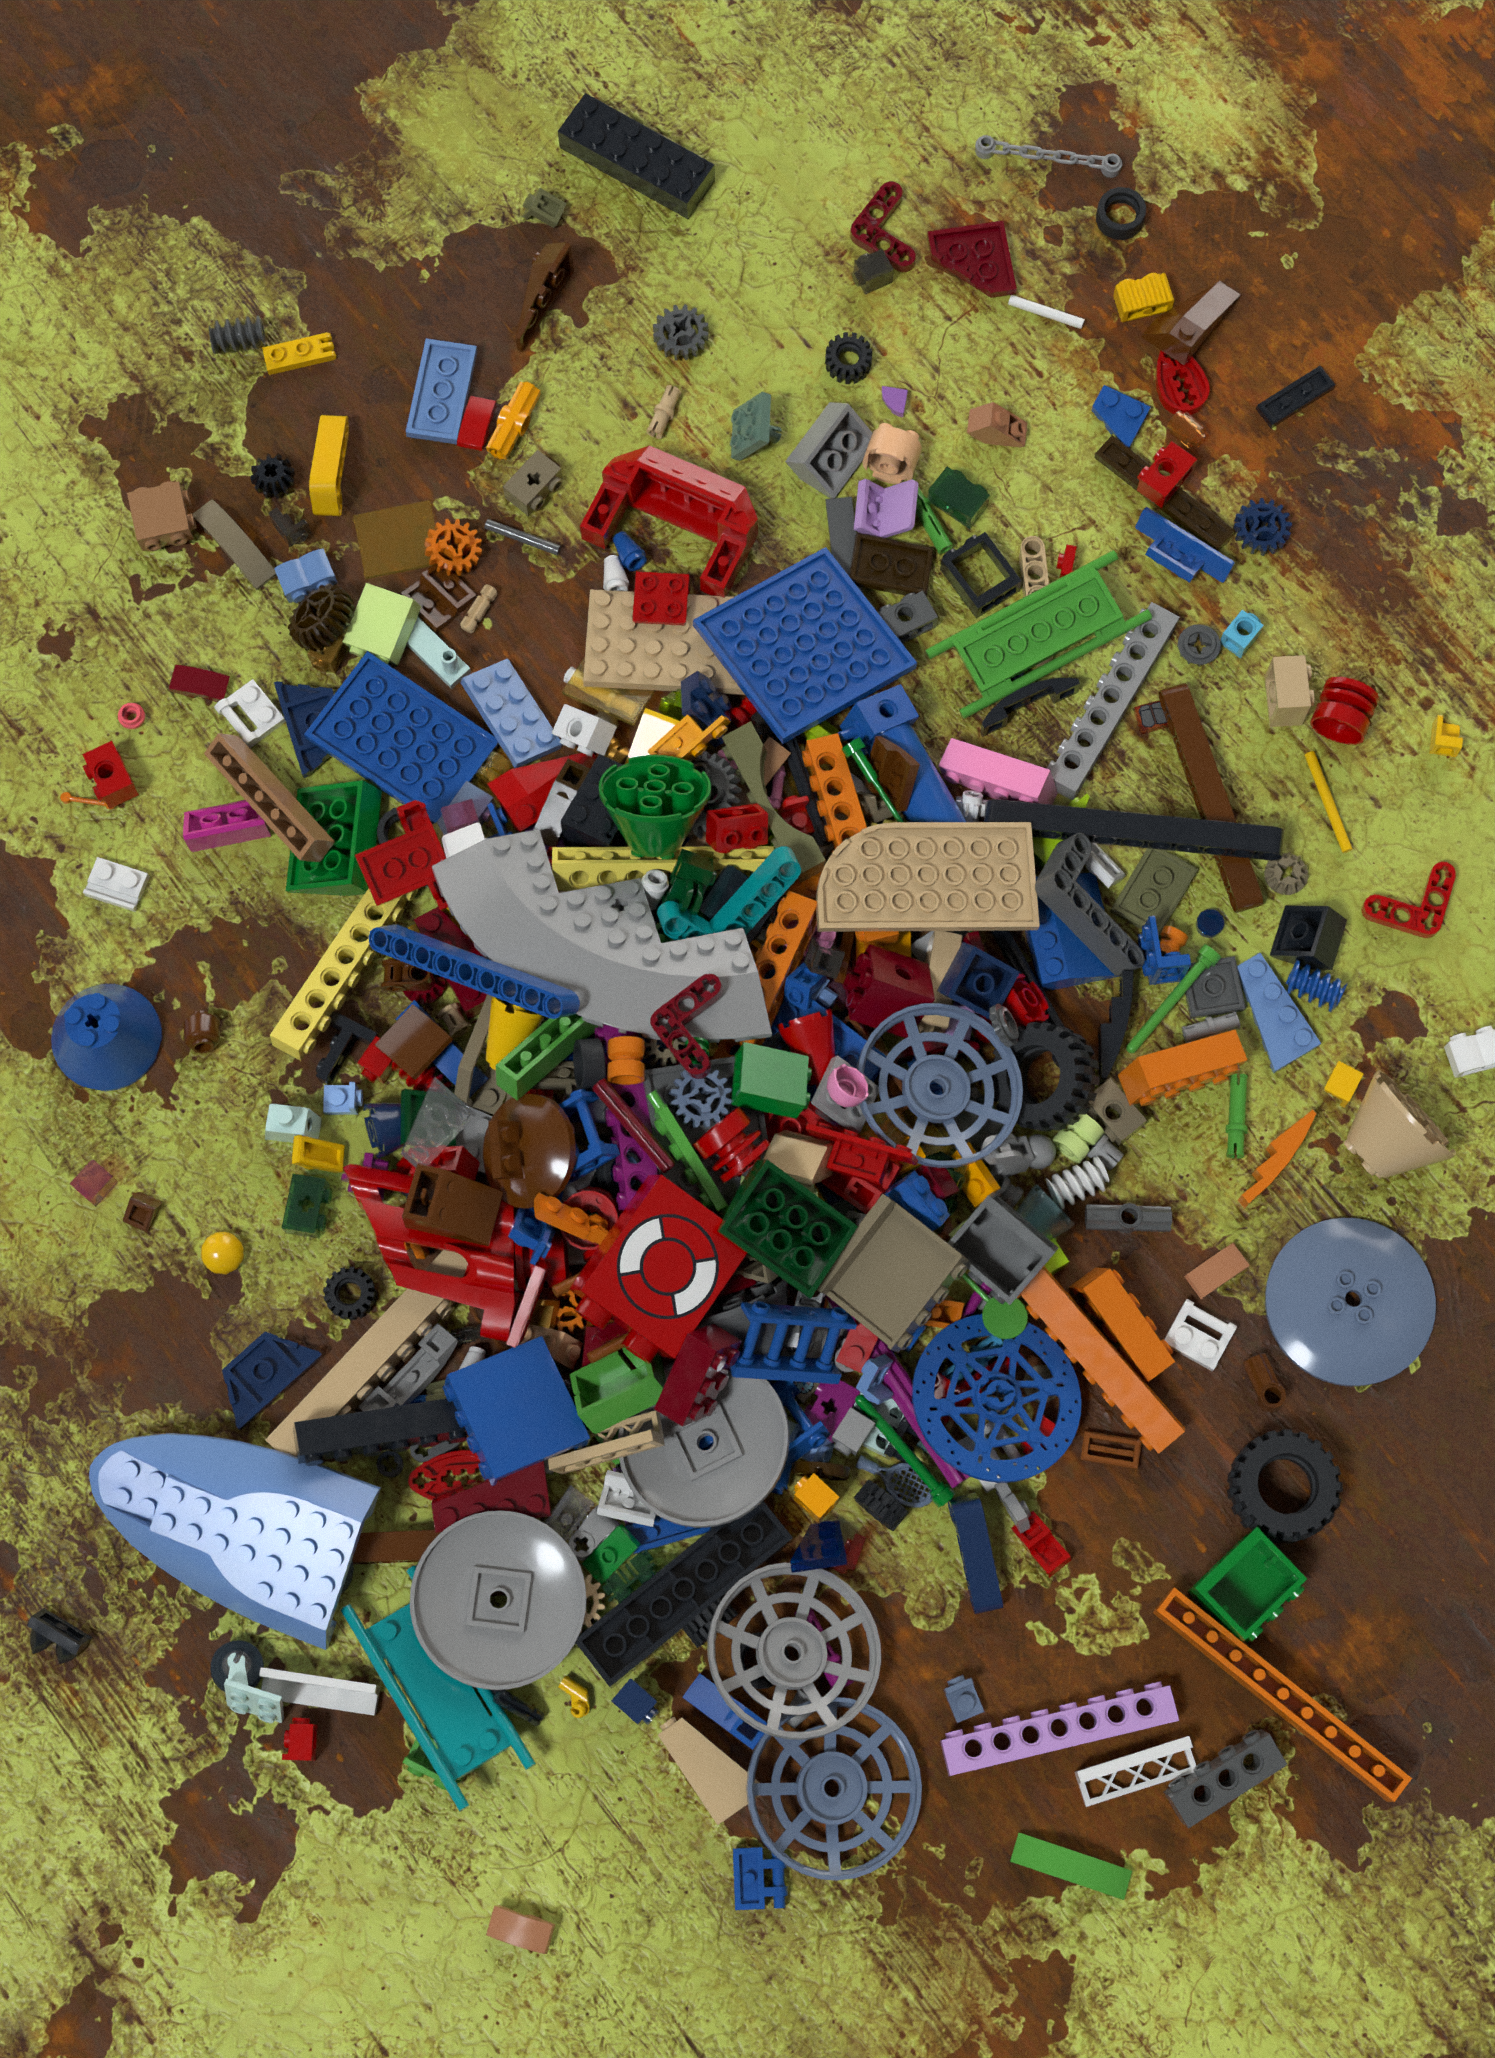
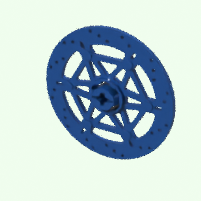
M982 1314L958 1320L944 1328L930 1341L915 1368L912 1382V1403L914 1414L923 1436L935 1453L946 1463L961 1473L979 1480L1009 1483L1029 1479L1042 1473L1056 1463L1066 1452L1075 1437L1080 1421L1081 1392L1070 1360L1048 1334L1027 1322L1023 1332L1015 1337L1014 1340L1003 1339L1002 1347L967 1353L962 1348V1343L973 1338L993 1335L985 1328ZM1021 1344L1030 1348L1044 1361L1053 1376L1052 1378L1043 1379L1019 1354L1018 1351ZM998 1356L991 1372L975 1361L978 1358ZM1005 1357L1010 1359L1008 1375L999 1372ZM948 1358L955 1367L946 1398L936 1399L934 1396L936 1375L943 1360ZM1016 1363H1019L1034 1381H1016ZM965 1364L979 1372L982 1377L975 1381ZM959 1373H961L971 1387V1390L955 1395V1387ZM989 1380H995L992 1381L982 1393H979V1389H982V1387L985 1386L989 1382ZM1063 1384V1387H1057L1056 1385ZM1020 1388H1038L1039 1392L1022 1397ZM1056 1395L1059 1398L1058 1417L1052 1433L1049 1437H1046L1039 1428L1047 1398ZM971 1398L974 1407H956L955 1403ZM1039 1400L1036 1417L1033 1422L1022 1405ZM1013 1401L1015 1402L1014 1406H1012L1004 1415H998L1001 1414ZM930 1408H936L937 1410H935V1411H930L929 1409H930ZM960 1414H977L979 1416L977 1433L962 1419ZM1016 1414H1019L1028 1431L1012 1420ZM950 1416L975 1442L972 1452L962 1447L951 1437L943 1426L940 1417ZM985 1420L995 1423L988 1439L984 1437ZM1003 1423L1019 1435L1001 1440L996 1439ZM1027 1442L1033 1449V1452L1016 1459L995 1460L990 1457L992 1448ZM979 1456L982 1457L981 1463H978Z

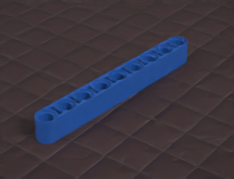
M400 925L381 926L370 931L369 944L376 952L542 1016L557 1019L574 1015L579 1010L580 1000L575 992Z

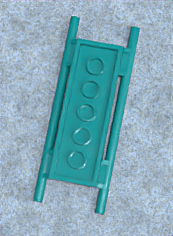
M417 1565L407 1570L411 1580H413ZM410 1603L367 1629L364 1628L351 1604L341 1609L342 1614L459 1812L465 1810L470 1805L457 1785L456 1780L458 1781L503 1753L510 1746H512L526 1770L536 1765L503 1708L494 1703L493 1691L477 1688L492 1713V1716H489L472 1686L452 1678L429 1658L416 1636L411 1619ZM384 1660L387 1661L388 1665L393 1671L395 1677L397 1678L398 1682L400 1683L401 1687L406 1693L408 1699L410 1700L411 1704L413 1705L414 1709L416 1710L417 1714L419 1715L420 1719L422 1720L424 1726L426 1727L427 1731L429 1732L438 1749H436V1747L434 1746L433 1742L431 1741L430 1737L425 1731L423 1725L421 1724L420 1720L418 1719L417 1715L415 1714L414 1710L412 1709L411 1705L409 1704L407 1698L405 1697L404 1693L402 1692L401 1688L399 1687L398 1683L396 1682L394 1676L392 1675Z

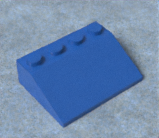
M1080 873L1076 882L1104 910L1096 875ZM1037 895L1040 927L1038 930H1025L1035 975L1044 992L1120 977L1113 974Z

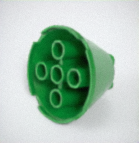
M643 755L629 758V763L619 767L614 764L607 769L599 781L600 799L630 847L631 854L635 857L647 856L672 859L675 856V852L682 846L711 795V782L704 771L701 774L694 769L693 763L666 755Z

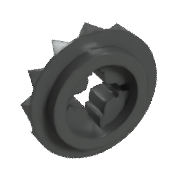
M1198 624L1189 626L1182 631L1177 647L1180 657L1187 660L1188 664L1193 663L1200 667L1203 664H1210L1218 656L1221 643L1219 636L1212 628ZM1197 637H1199L1201 645L1206 646L1202 648L1200 654H1198L1196 647L1191 646L1195 645Z
M1001 1004L990 1007L989 1018L992 1021L995 1035H998L1000 1042L1004 1043L1008 1048L1017 1045L1019 1031L1010 1011Z

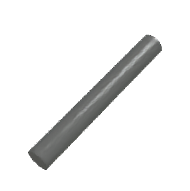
M487 519L484 528L551 554L558 556L561 551V546L499 522Z

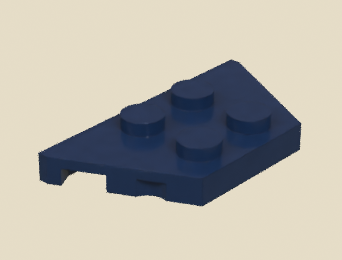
M276 681L274 685L303 778H306L331 756L307 740L304 734L334 696L332 688H312L309 685L302 684L293 686Z
M266 1331L263 1332L222 1369L224 1381L228 1388L230 1404L232 1405L236 1420V1427L240 1431L317 1363L323 1355L317 1350L309 1349Z

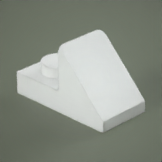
M480 823L466 826L443 835L441 838L446 858L484 839H488L484 838Z

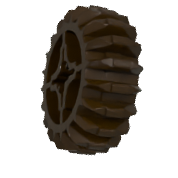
M329 583L325 586L320 585L317 590L312 589L311 593L308 596L305 595L304 599L298 602V607L292 611L294 615L289 618V635L306 651H322L325 646L330 647L333 641H338V637L345 633L346 627L351 625L350 620L354 617V601L342 587L336 584L332 585Z

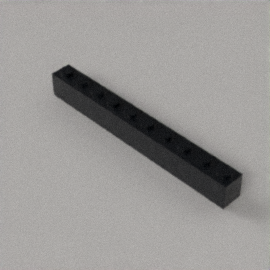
M571 1379L563 1380L576 1407L574 1399L576 1395L573 1393ZM447 1398L294 1422L293 1427L298 1464L306 1463V1466L319 1465L323 1463V1460L335 1458V1461H346L351 1459L352 1455L364 1454L365 1457L381 1454V1451L393 1449V1452H403L414 1445H421L424 1448L438 1445L440 1441L450 1440L451 1443H459L467 1440L469 1436L465 1427L461 1428L457 1423L455 1417L456 1407L453 1401L449 1402Z

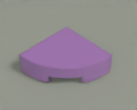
M882 386V400L894 415L903 417L908 390Z

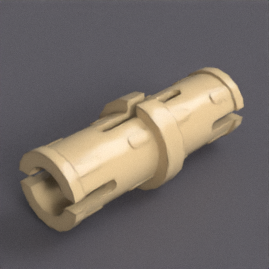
M667 385L660 403L655 405V414L646 430L647 434L653 438L655 433H657L656 439H661L668 421L673 419V410L682 394L681 390L675 386L673 391H671L672 385Z

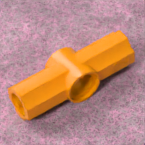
M526 381L520 382L509 404L504 405L497 419V427L486 446L487 452L492 454L493 457L507 460L518 437H522L525 434L530 423V414L541 395L540 390L533 384Z

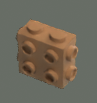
M167 481L160 484V486L151 488L140 487L133 492L127 493L136 539L142 551H157L163 546H178L185 544L187 541L194 540L192 530L196 529L193 514H188L187 506H191L188 490L183 491L179 481Z

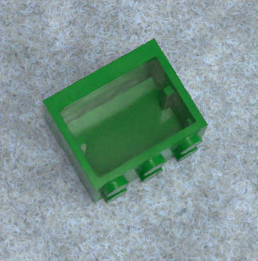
M1256 1527L1233 1546L1187 1592L1214 1620L1239 1640L1248 1643L1253 1641L1264 1630L1260 1626L1264 1621L1267 1623L1273 1621L1283 1612L1284 1608L1281 1605L1285 1601L1287 1603L1291 1600L1293 1601L1305 1590L1302 1584L1307 1578Z

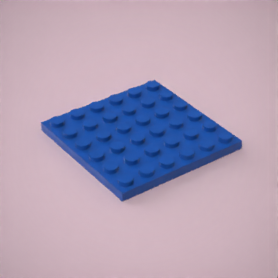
M826 547L693 620V627L782 744L917 667V662Z

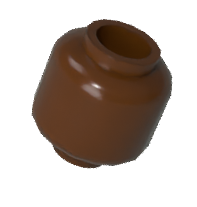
M200 1010L195 1011L184 1020V1042L188 1048L196 1053H207L219 1044L220 1029L219 1020L216 1016Z

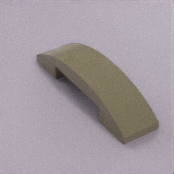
M211 499L193 513L194 520L236 564L242 575L256 591L277 576L275 570L259 549L214 500Z

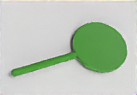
M964 1273L962 1278L986 1302L982 1312V1320L988 1332L1000 1339H1012L1020 1335L1025 1329L1028 1319L1027 1311L1022 1302L1016 1298L1009 1305L1006 1301L1004 1304H1001L994 1297L990 1299Z

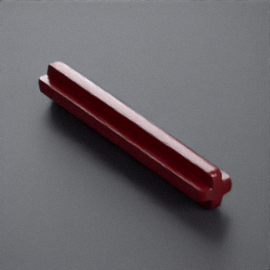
M604 1078L599 1080L593 1086V1091L661 1172L666 1173L671 1170L676 1164L673 1158L610 1083Z

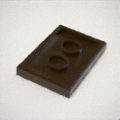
M856 533L849 577L859 587L905 596L909 593L917 594L923 591L927 597L934 548Z

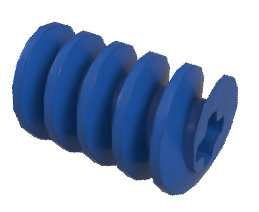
M1296 960L1285 985H1288L1287 993L1291 994L1295 989H1298L1299 999L1307 993L1308 1003H1312L1318 998V1007L1322 1008L1326 1003H1329L1328 1012H1332L1337 1007L1347 983L1342 988L1341 979L1339 978L1330 983L1331 975L1328 973L1320 979L1321 970L1316 969L1310 974V965L1308 964L1300 970V961Z

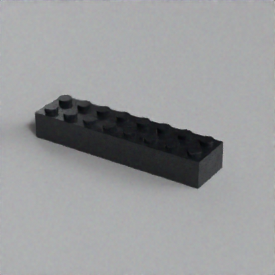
M762 1501L755 1509L743 1517L710 1529L578 1636L575 1643L612 1689L681 1633L683 1628L704 1609L720 1597L725 1596L740 1579L759 1569L793 1541V1537L765 1502Z

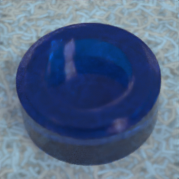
M1213 909L1204 910L1196 920L1198 933L1206 938L1218 936L1224 927L1223 916Z

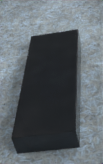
M1318 366L1256 406V410L1272 429L1334 390L1335 383L1324 369Z

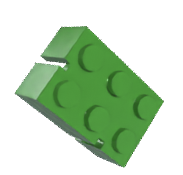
M624 1347L622 1348L623 1352L636 1369L633 1370L622 1355L616 1351L570 1374L573 1393L576 1395L574 1399L577 1415L594 1435L657 1403L667 1381L662 1358L658 1353L652 1362L648 1364Z

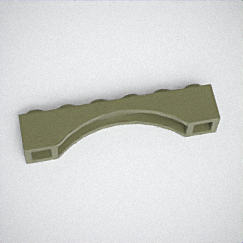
M751 721L723 736L722 739L726 746L722 747V750L729 762L735 761L738 767L735 774L740 779L741 785L747 783L750 792L746 793L751 804L758 803L768 813V830L771 829L775 836L771 840L775 849L787 846L793 850L801 867V874L798 877L799 882L801 883L822 872L826 860L814 838L787 824L776 813L770 803L764 781L767 750Z

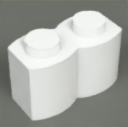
M1492 1026L1476 1030V1035L1466 1036V1033L1454 1035L1449 1038L1450 1042L1444 1046L1455 1078L1495 1068V1029Z

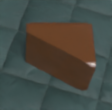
M137 1192L130 1197L122 1221L144 1232H149L161 1209L162 1202L142 1192Z

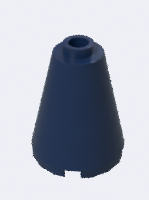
M401 1103L364 1104L363 1111L369 1110V1117L364 1118L371 1147H377L379 1150L375 1154L376 1158H383L405 1147L400 1145Z

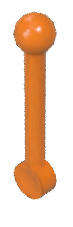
M64 792L60 796L61 801L65 804L72 801L105 806L109 809L105 801L99 802L96 799L71 796L68 792Z

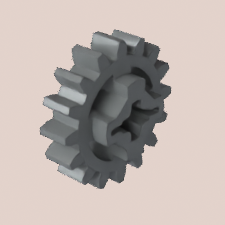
M684 304L682 310H679L677 305H673V311L671 312L666 308L664 309V317L657 315V324H653V340L657 342L658 351L665 349V357L674 354V359L678 361L679 356L683 355L684 359L688 360L690 353L697 357L698 348L705 349L704 341L709 340L708 323H705L704 314L697 316V308L688 311L687 305ZM694 325L698 330V334H696L695 329H693ZM664 331H666L667 336H669L668 340L664 336Z

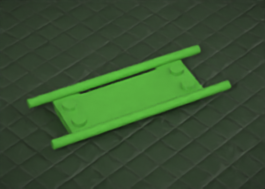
M1114 550L925 650L928 658L932 659L955 647L981 693L982 698L959 709L963 719L1152 619V615L1147 609L1126 621L1124 620L1122 612L1098 572L1099 569L1118 560ZM1095 634L1096 637L1011 681V678Z

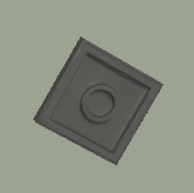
M1235 956L1221 958L1214 967L1206 968L1185 992L1190 1019L1228 1014L1234 1011L1241 1012L1246 1009ZM1196 962L1191 963V966L1189 967L1187 973H1188L1189 970L1194 966V964H1195Z

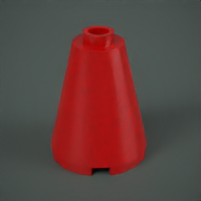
M1023 974L1018 975L1002 1005L1010 1011L1017 1027L1020 1025L1026 1026L1032 1022L1043 1023L1049 1018V1014L1045 1015V1010L1049 1007L1044 994L1033 981L1030 984L1023 979L1026 976ZM978 1015L979 1017L986 1020L992 1026L991 1020L982 1017L981 1015ZM972 1028L973 1035L977 1040L991 1043L978 1030Z
M831 1009L825 1011L826 1016L821 1017L820 1012L790 1020L788 1022L789 1027L787 1028L783 1027V1023L777 1025L778 1031L790 1052L809 1056L808 1068H811V1078L808 1084L809 1086L816 1085V1089L823 1078L831 1058L835 1057L833 1014Z

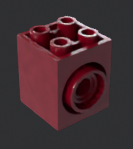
M869 944L865 952L858 956L855 968L852 973L846 975L843 983V988L846 992V1007H848L849 1020L877 1028L889 1016L904 1008L924 1003H933L935 1000L928 963ZM924 1015L915 1017L917 1026ZM904 1021L895 1024L886 1031L908 1038Z

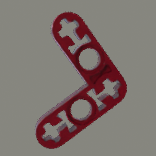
M889 181L879 188L852 223L850 238L854 244L895 270L908 272L915 266V251L907 244L881 229L902 201V187L894 181ZM895 192V196H890L886 205L884 202L886 201L887 193ZM873 209H879L883 212V216L873 218L869 213ZM863 229L866 230V234L862 233L860 236L857 235V230L860 232L863 231ZM879 241H886L890 247L883 251L879 250L876 244ZM905 256H908V257H909V258H908V261H907V260H904L903 262H900V261H899V260H900V257H901V258H904Z
M704 974L658 1008L650 1018V1024L656 1035L688 1075L695 1079H702L710 1073L711 1062L684 1025L722 996L723 986L719 978L714 974ZM705 984L714 985L715 991L712 993L708 990L705 991ZM695 991H697L699 996H701L703 1000L702 1002H699L697 996L694 994ZM692 999L694 1001L693 1009L688 1012L681 1011L679 1005L682 1000ZM661 1018L668 1020L670 1027L673 1029L670 1034L663 1025L660 1026L659 1020ZM679 1037L688 1039V1046L683 1050L673 1048L674 1041ZM691 1053H693L697 1061H702V1069L693 1068L694 1065L688 1057Z

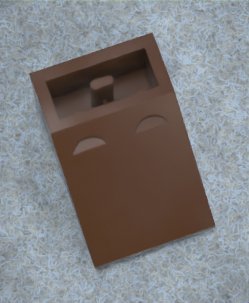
M417 1163L402 1219L405 1228L489 1246L504 1193L453 1172Z

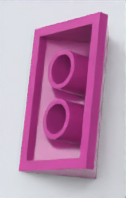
M246 800L184 812L183 838L191 852L271 837L268 824Z

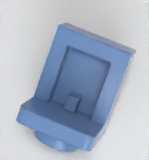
M885 1354L875 1359L870 1358L864 1364L861 1370L863 1375L856 1386V1389L863 1393L868 1401L878 1405L891 1399L893 1396V1392L882 1384L893 1362Z

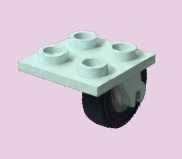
M240 1640L225 1643L218 1648L212 1657L210 1670L214 1683L226 1694L227 1706L239 1714H246L248 1712L257 1715L260 1720L267 1723H274V1721L282 1723L284 1720L282 1696L254 1688L262 1678L259 1676L261 1667L264 1668L263 1658L259 1650L251 1643Z

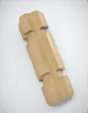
M487 584L484 585L480 592L481 596H477L467 612L468 616H465L460 623L464 631L468 633L475 631L478 626L477 622L481 621L490 607L489 603L493 602L497 596V590Z

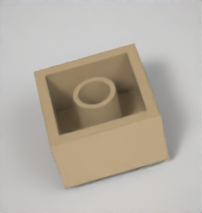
M1305 655L1273 657L1264 677L1270 727L1302 725L1306 716H1309L1310 707L1314 706V691L1309 690L1308 681H1311L1310 664L1306 665Z

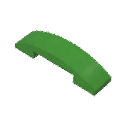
M1022 1833L1017 1835L1010 1859L1012 1863L1122 1900L1125 1898L1132 1871Z

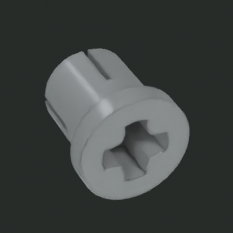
M1103 1134L1098 1142L1091 1147L1087 1156L1089 1158L1099 1157L1103 1165L1110 1171L1124 1154L1108 1141L1109 1137Z

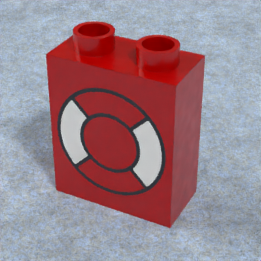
M662 1174L648 1175L569 1288L582 1298L574 1311L601 1330H604L609 1321L612 1320L629 1333L621 1345L648 1364L652 1362L657 1353L661 1356L675 1359L687 1333L695 1330L747 1253L717 1232L723 1219Z

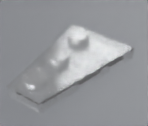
M434 1077L401 1155L414 1167L417 1166V1163L429 1166L477 1114Z

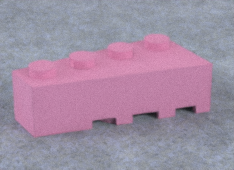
M951 738L939 763L941 774L947 782L960 784L993 799L1052 805L1058 793L1051 770Z

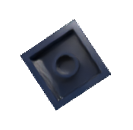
M963 942L937 992L990 1020V1007L996 1004L1003 1005L1020 971L975 946Z

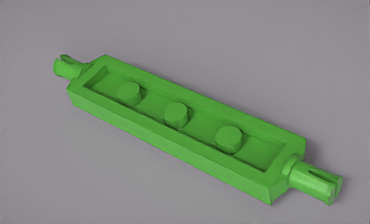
M657 1090L651 1092L646 1097L655 1109L654 1112L656 1114L654 1116L656 1120L654 1125L661 1136L666 1134L671 1143L669 1149L677 1161L681 1159L686 1167V1170H684L686 1178L691 1185L696 1184L702 1193L699 1195L702 1204L708 1209L711 1208L713 1213L716 1212L723 1219L728 1210V1204L667 1107V1104H664Z

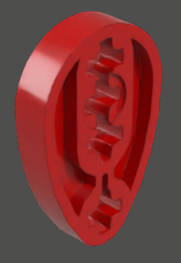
M1160 350L1156 365L1155 381L1162 406L1170 413L1178 416H1190L1199 412L1205 406L1210 390L1204 371L1193 357L1185 365L1175 359L1173 363L1170 358H1166V353ZM1177 375H1179L1180 379L1184 378L1183 387L1189 389L1187 397L1189 401H1193L1192 406L1184 403L1185 394L1183 391L1179 392L1181 384L1179 380H1175Z
M470 1450L448 1452L424 1462L413 1470L409 1475L408 1483L415 1493L432 1501L437 1496L463 1486L461 1481H454L452 1487H449L447 1482H443V1478L448 1477V1472L452 1471L454 1476H461L462 1471L467 1470L468 1475H476L479 1469L478 1464L481 1462L477 1453L473 1454ZM422 1473L425 1478L436 1480L425 1483L423 1489H420L418 1484H414V1480L419 1479ZM468 1480L467 1484L469 1485V1484L474 1483V1482H476V1481H475V1480Z

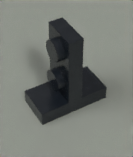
M335 1011L330 1015L331 1022L329 1026L341 1032L334 1035L329 1045L330 1051L326 1058L323 1057L316 1067V1077L325 1085H332L357 1040L369 1046L375 1036L379 1037L376 1032Z

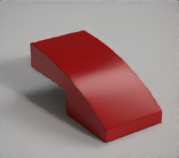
M470 396L461 423L457 446L479 451L483 450L489 435V425L496 409V401Z
M1032 1511L1030 1512L1031 1516L1028 1517L1030 1529L1020 1534L1016 1525L1011 1527V1530L1050 1578L1072 1561V1558L1055 1539L1051 1530Z

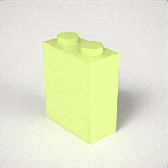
M366 583L355 609L354 617L351 619V625L348 627L342 642L350 648L349 652L356 656L363 657L368 651L387 665L388 663L398 665L421 606L414 599Z

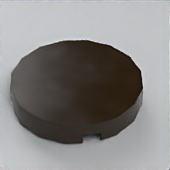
M797 1461L793 1463V1472L796 1476L803 1477L806 1475L810 1478L815 1473L819 1478L829 1479V1481H847L851 1469L847 1466L824 1462Z

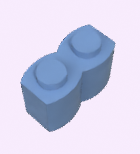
M324 549L309 552L299 559L287 561L274 568L289 603L301 602L305 595L308 596L312 589L317 590L320 585L325 586L329 583L335 585L338 583Z

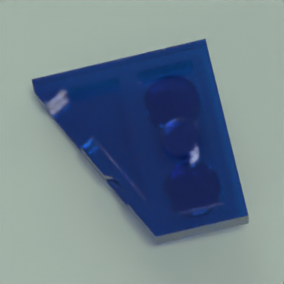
M839 1520L810 1524L790 1560L792 1573L847 1565Z

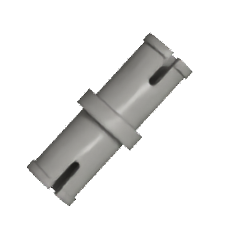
M1234 1011L1216 1018L1209 1016L1205 1018V1021L1182 1026V1033L1186 1043L1234 1029H1240L1238 1015Z

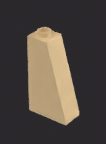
M934 931L929 939L925 963H928L935 996L933 1003L952 1005V1000L937 992V989L961 946L962 935L955 934L954 931ZM924 1015L917 1026L919 1033H944L949 1026L950 1017Z
M672 1717L660 1726L662 1732L658 1734L659 1738L717 1825L748 1804L746 1793L747 1772L683 1718L677 1721L675 1717Z

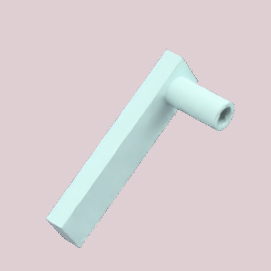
M417 617L406 645L453 689L463 677L471 673V669L456 655L453 649L449 648Z

